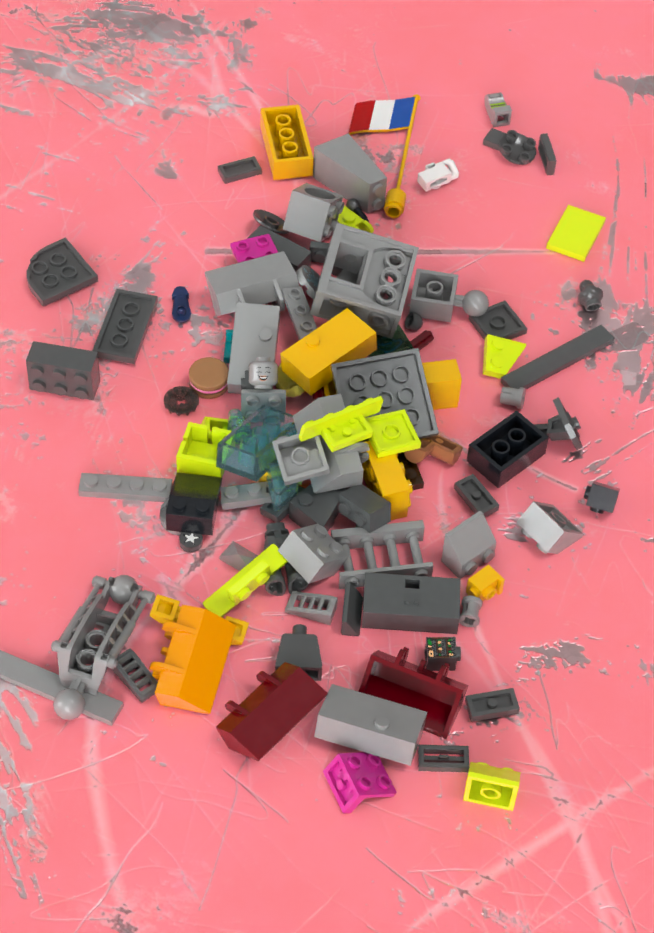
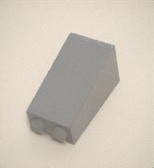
M349 134L314 147L313 177L335 193L344 195L343 198L346 200L352 198L358 200L360 209L367 214L384 207L387 177Z

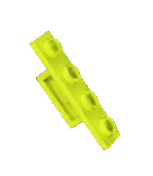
M381 396L368 398L363 403L355 406L349 405L339 412L328 413L318 420L307 421L301 427L300 441L303 442L321 435L331 452H335L371 438L373 430L365 418L380 412L383 398Z
M271 544L203 602V606L220 617L225 616L241 601L246 600L256 588L265 584L270 576L288 561L278 552L279 548L275 544Z

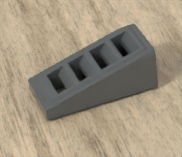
M131 648L117 657V667L112 669V671L143 703L155 695L158 682ZM136 669L135 672H133L132 674L128 675L129 672H131L132 670ZM141 676L144 677V678H142L141 680H139L137 683H134V681L137 680L138 678H140ZM147 683L150 684L149 687H147L143 691H140L141 687H143Z

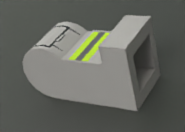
M501 92L486 94L484 99L485 108L492 126L510 125L512 109L510 105L507 106ZM502 116L504 120L498 121L497 118Z

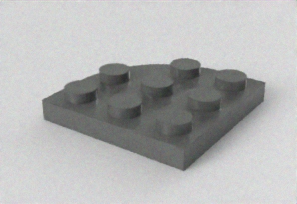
M66 237L47 245L35 253L30 259V265L26 271L28 287L43 307L98 282V275Z

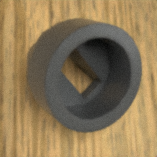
M413 312L409 313L405 320V327L410 330H419L422 327V317Z

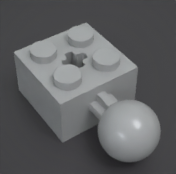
M417 269L409 313H416L424 319L451 323L454 306L463 307V310L469 316L479 317L487 311L489 300L486 294L480 290H471L464 296L456 295L459 275Z

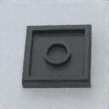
M506 301L488 307L487 311L479 317L469 316L470 322L484 340L487 334L509 340L527 334L528 328Z

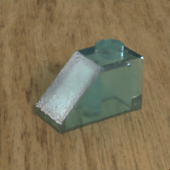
M278 462L268 463L266 481L273 510L279 511L297 495L298 485H301L302 481L285 486Z

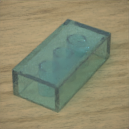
M262 405L218 443L216 467L253 481L260 479L277 463L272 441L277 440L281 436L297 434L293 415Z

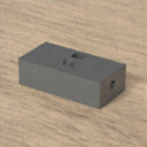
M365 572L362 628L457 634L460 620V579Z

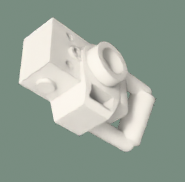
M449 158L436 164L433 162L425 165V171L418 173L417 182L425 191L439 189L442 185L457 179L460 173L454 160Z

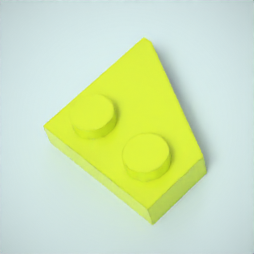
M487 334L484 342L483 375L501 379L511 369L525 349L526 344Z

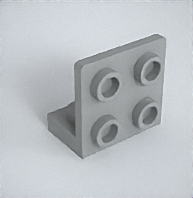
M241 390V421H285L286 390Z

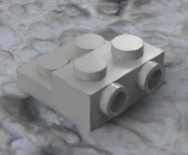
M299 434L281 436L277 440L272 441L285 486L330 473L319 435L303 442L300 441Z

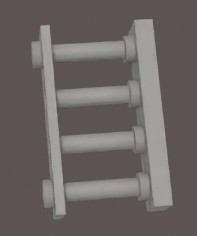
M423 520L385 524L371 533L362 527L331 530V537L340 543L344 551L349 555L343 563L345 572H339V589H345L347 582H351L355 588L364 587L365 572L432 577L433 562L423 563L419 541H423L425 527ZM396 544H410L414 564L400 565ZM386 545L391 566L377 568L373 546ZM364 548L368 569L354 570L350 549Z

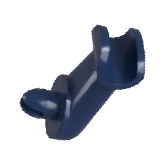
M183 286L176 287L172 293V317L178 323L187 322L191 318L188 302L189 293Z

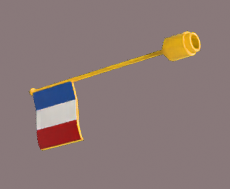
M418 94L410 98L397 100H371L355 103L348 133L352 135L363 132H389L408 129L397 186L390 189L386 194L384 211L390 218H398L404 212L406 194L400 189L417 103L420 100V95Z

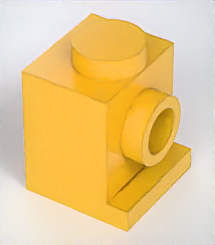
M488 564L468 579L466 593L468 596L472 595L480 598L482 602L485 599L490 600L496 593L498 595L502 593L505 579Z

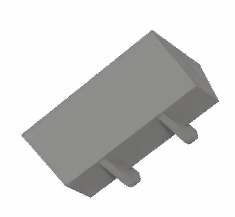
M284 251L204 272L216 316L235 312L236 302L251 304L272 302V305L280 306V312L284 311L285 303L281 293L282 288L300 287L297 274Z
M341 394L317 398L294 414L293 420L297 434H299L301 427L307 421H315L323 418L328 413H336L343 410L345 406ZM319 435L330 473L310 479L314 493L362 485L364 471L362 463L369 459V454L362 452L369 451V445L360 442L331 452L322 436Z

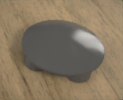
M509 130L499 140L500 153L512 163L519 165L528 164L536 156V141L533 138L517 133L515 130Z

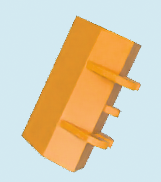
M182 605L177 623H163L162 630H165L164 636L171 641L169 648H161L160 653L165 655L166 658L164 663L152 662L149 667L150 670H153L152 676L158 680L155 695L160 705L205 714L211 713L235 632V624L205 608Z

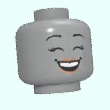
M257 357L256 362L249 364V383L254 386V389L270 390L272 386L278 383V365L275 362H270V357Z

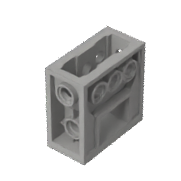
M336 223L310 315L330 320L348 308L376 331V335L392 339L402 316L419 247ZM333 267L358 273L356 282L351 283L332 277ZM385 277H391L393 282H388ZM385 293L389 298L383 299L380 294Z

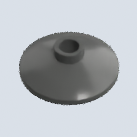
M254 210L253 217L261 226L275 233H289V231L283 230L285 221L280 217L265 210Z

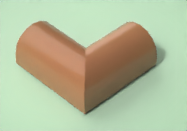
M437 435L421 438V447L419 449L406 451L404 454L407 460L412 463H420L428 455H431L453 466L458 461L463 447Z

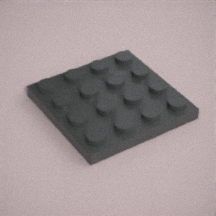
M419 348L331 364L336 393L341 394L345 408L349 405L355 406L363 403L368 398L381 396L383 403L380 412L368 417L405 409L419 439L439 434ZM368 438V439L363 440V441H360V442H366V441H370V440H369V438Z

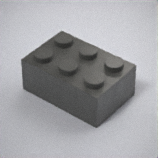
M33 341L26 359L30 390L94 400L100 383L98 352Z

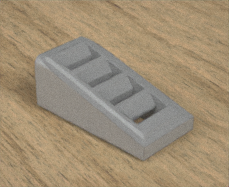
M292 591L285 608V613L331 625L337 609L338 598L330 595ZM296 600L300 601L298 607H294ZM305 602L309 603L308 608H303Z

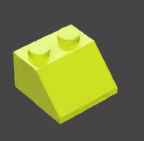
M470 762L463 801L513 811L521 772L507 767L489 766L483 762Z

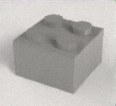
M318 523L292 530L278 549V552L308 583L334 576L349 557L344 551L343 546L336 542L328 534L326 528Z

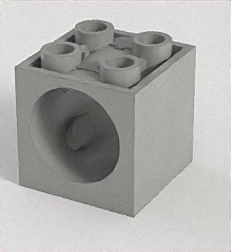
M308 183L295 188L291 193L283 230L318 242L333 235L336 223H339L337 220L344 208V202H342L344 195Z

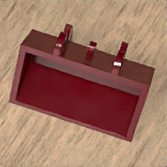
M406 647L399 651L397 657L379 650L371 654L359 692L426 711L424 731L447 739L461 709L469 685L447 677L450 669V664L448 663L442 665L439 672L435 673L425 669L426 660L422 659L419 666L407 662L409 648Z
M284 662L271 675L260 671L256 678L262 684L241 704L238 705L232 700L225 704L226 709L231 713L216 726V729L230 750L259 762L328 695V692L300 667Z

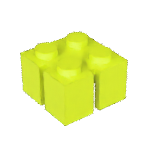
M188 422L183 441L176 455L177 473L222 478L233 448L232 431L212 427V444H208V426Z

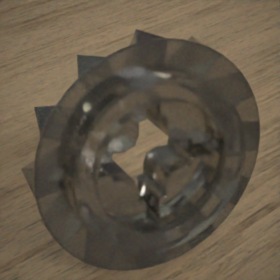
M174 387L167 391L164 396L165 408L169 410L170 414L176 413L178 417L180 414L188 416L191 411L195 412L196 407L199 405L198 394L189 387ZM183 400H185V404H184V403L178 404V402H177V401H183Z

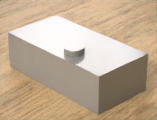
M236 302L227 380L228 393L241 394V378H245V370H249V364L256 362L257 357H270V362H276L280 306Z
M332 684L318 713L314 737L411 766L423 734L427 712Z

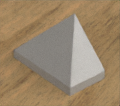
M233 541L219 556V559L240 571L258 555Z

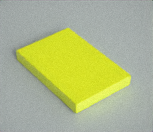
M568 205L547 242L546 249L584 262L605 224L606 217Z

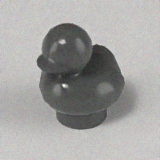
M583 280L579 286L581 292L578 295V301L585 306L586 311H595L601 308L603 291L601 288L594 286L590 280Z

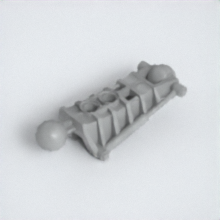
M96 575L92 579V586L94 588L84 604L78 608L59 640H55L51 644L52 651L57 652L59 677L62 686L69 687L61 690L55 696L53 703L56 714L64 720H73L83 713L85 708L83 692L96 696L107 668L114 669L117 667V657L136 626L135 623L146 604H152L155 601V593L147 590L142 591L143 587L138 585L135 579L129 575H120L115 578L109 577L108 580ZM100 589L103 590L101 594H97ZM110 597L114 602L123 605L118 614L104 610ZM139 599H141V602L138 608L136 609Z

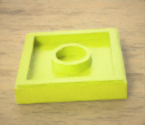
M405 409L365 418L373 430V435L369 440L377 458L421 447V441Z

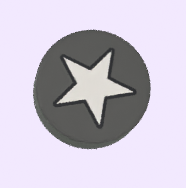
M182 532L179 536L180 547L186 552L198 551L203 545L202 534Z

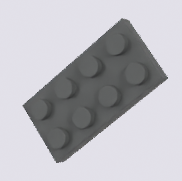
M116 289L92 351L98 352L99 358L135 364L157 306L158 296Z

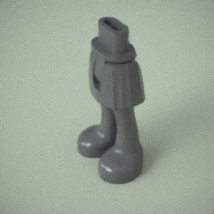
M283 522L266 525L264 550L271 544H275L280 548L289 536V531L285 528ZM287 562L285 569L289 593L291 594L292 591H303L309 583ZM281 568L271 575L265 583L266 591L269 594L283 596L286 592Z

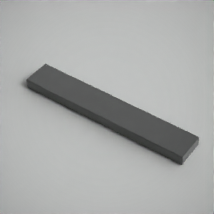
M599 325L501 377V383L505 387L516 389L524 387L528 389L614 343L615 337L602 325Z

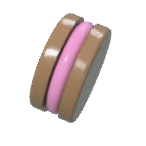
M212 357L201 358L195 361L189 369V386L191 391L205 399L222 396L228 390V366L223 361Z

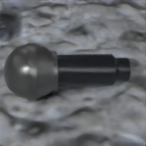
M353 198L349 199L346 207L363 220L369 222L368 217L360 209L359 201Z

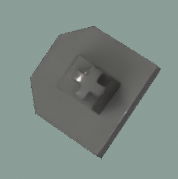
M559 397L554 399L553 402L558 415L548 419V424H535V426L546 434L551 441L571 439L576 450L583 448L578 432L581 426L576 416L573 418L570 416Z

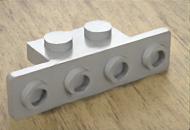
M302 287L282 288L281 293L298 339L301 340L317 329L313 315H310V307Z

